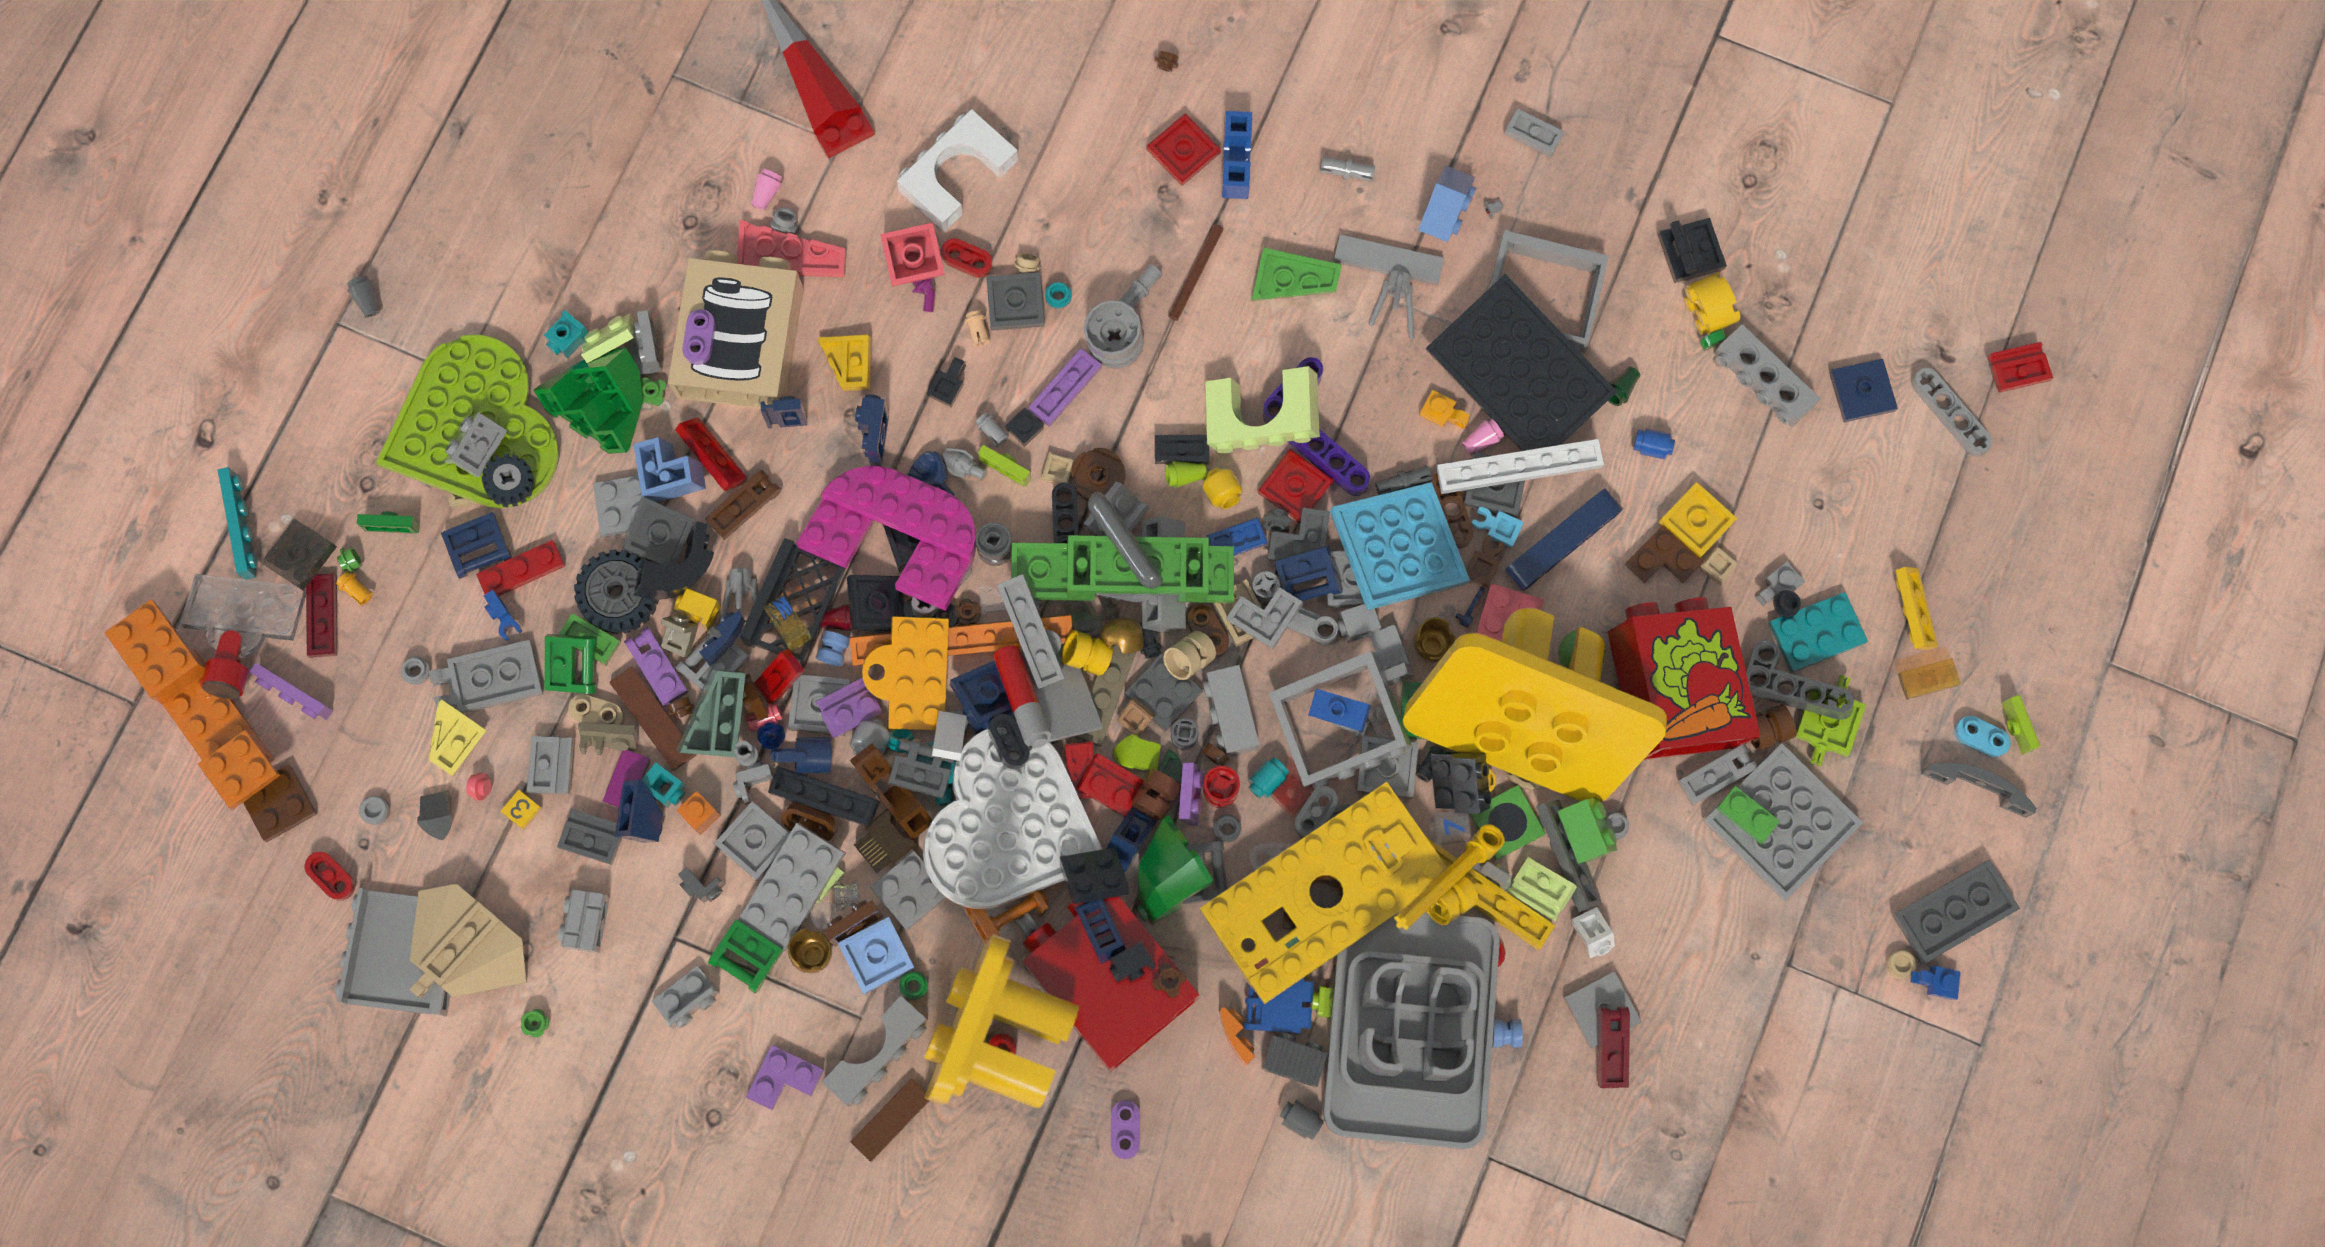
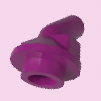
M934 278L913 282L916 288L912 292L925 294L924 312H934Z

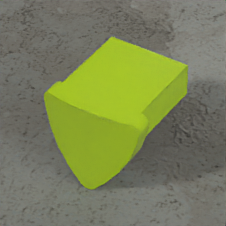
M1131 734L1121 740L1114 748L1113 756L1124 767L1149 772L1150 769L1157 770L1161 744L1143 740L1138 735Z

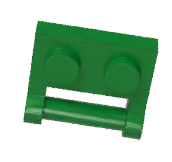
M559 634L545 635L544 690L584 694L595 693L596 683L593 682L594 647L597 646V637ZM575 647H582V682H575Z
M735 919L709 958L708 964L715 968L717 966L748 985V989L756 994L784 950ZM727 950L733 951L759 968L755 976L724 957Z

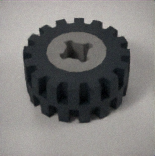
M503 454L502 458L498 455L494 457L495 461L492 462L490 460L487 463L488 467L483 469L482 476L483 487L488 497L495 504H502L503 507H508L510 504L515 507L518 506L517 503L520 501L522 504L526 502V497L532 495L531 490L534 489L535 485L533 473L523 458L519 459L514 454L512 457H509V454Z

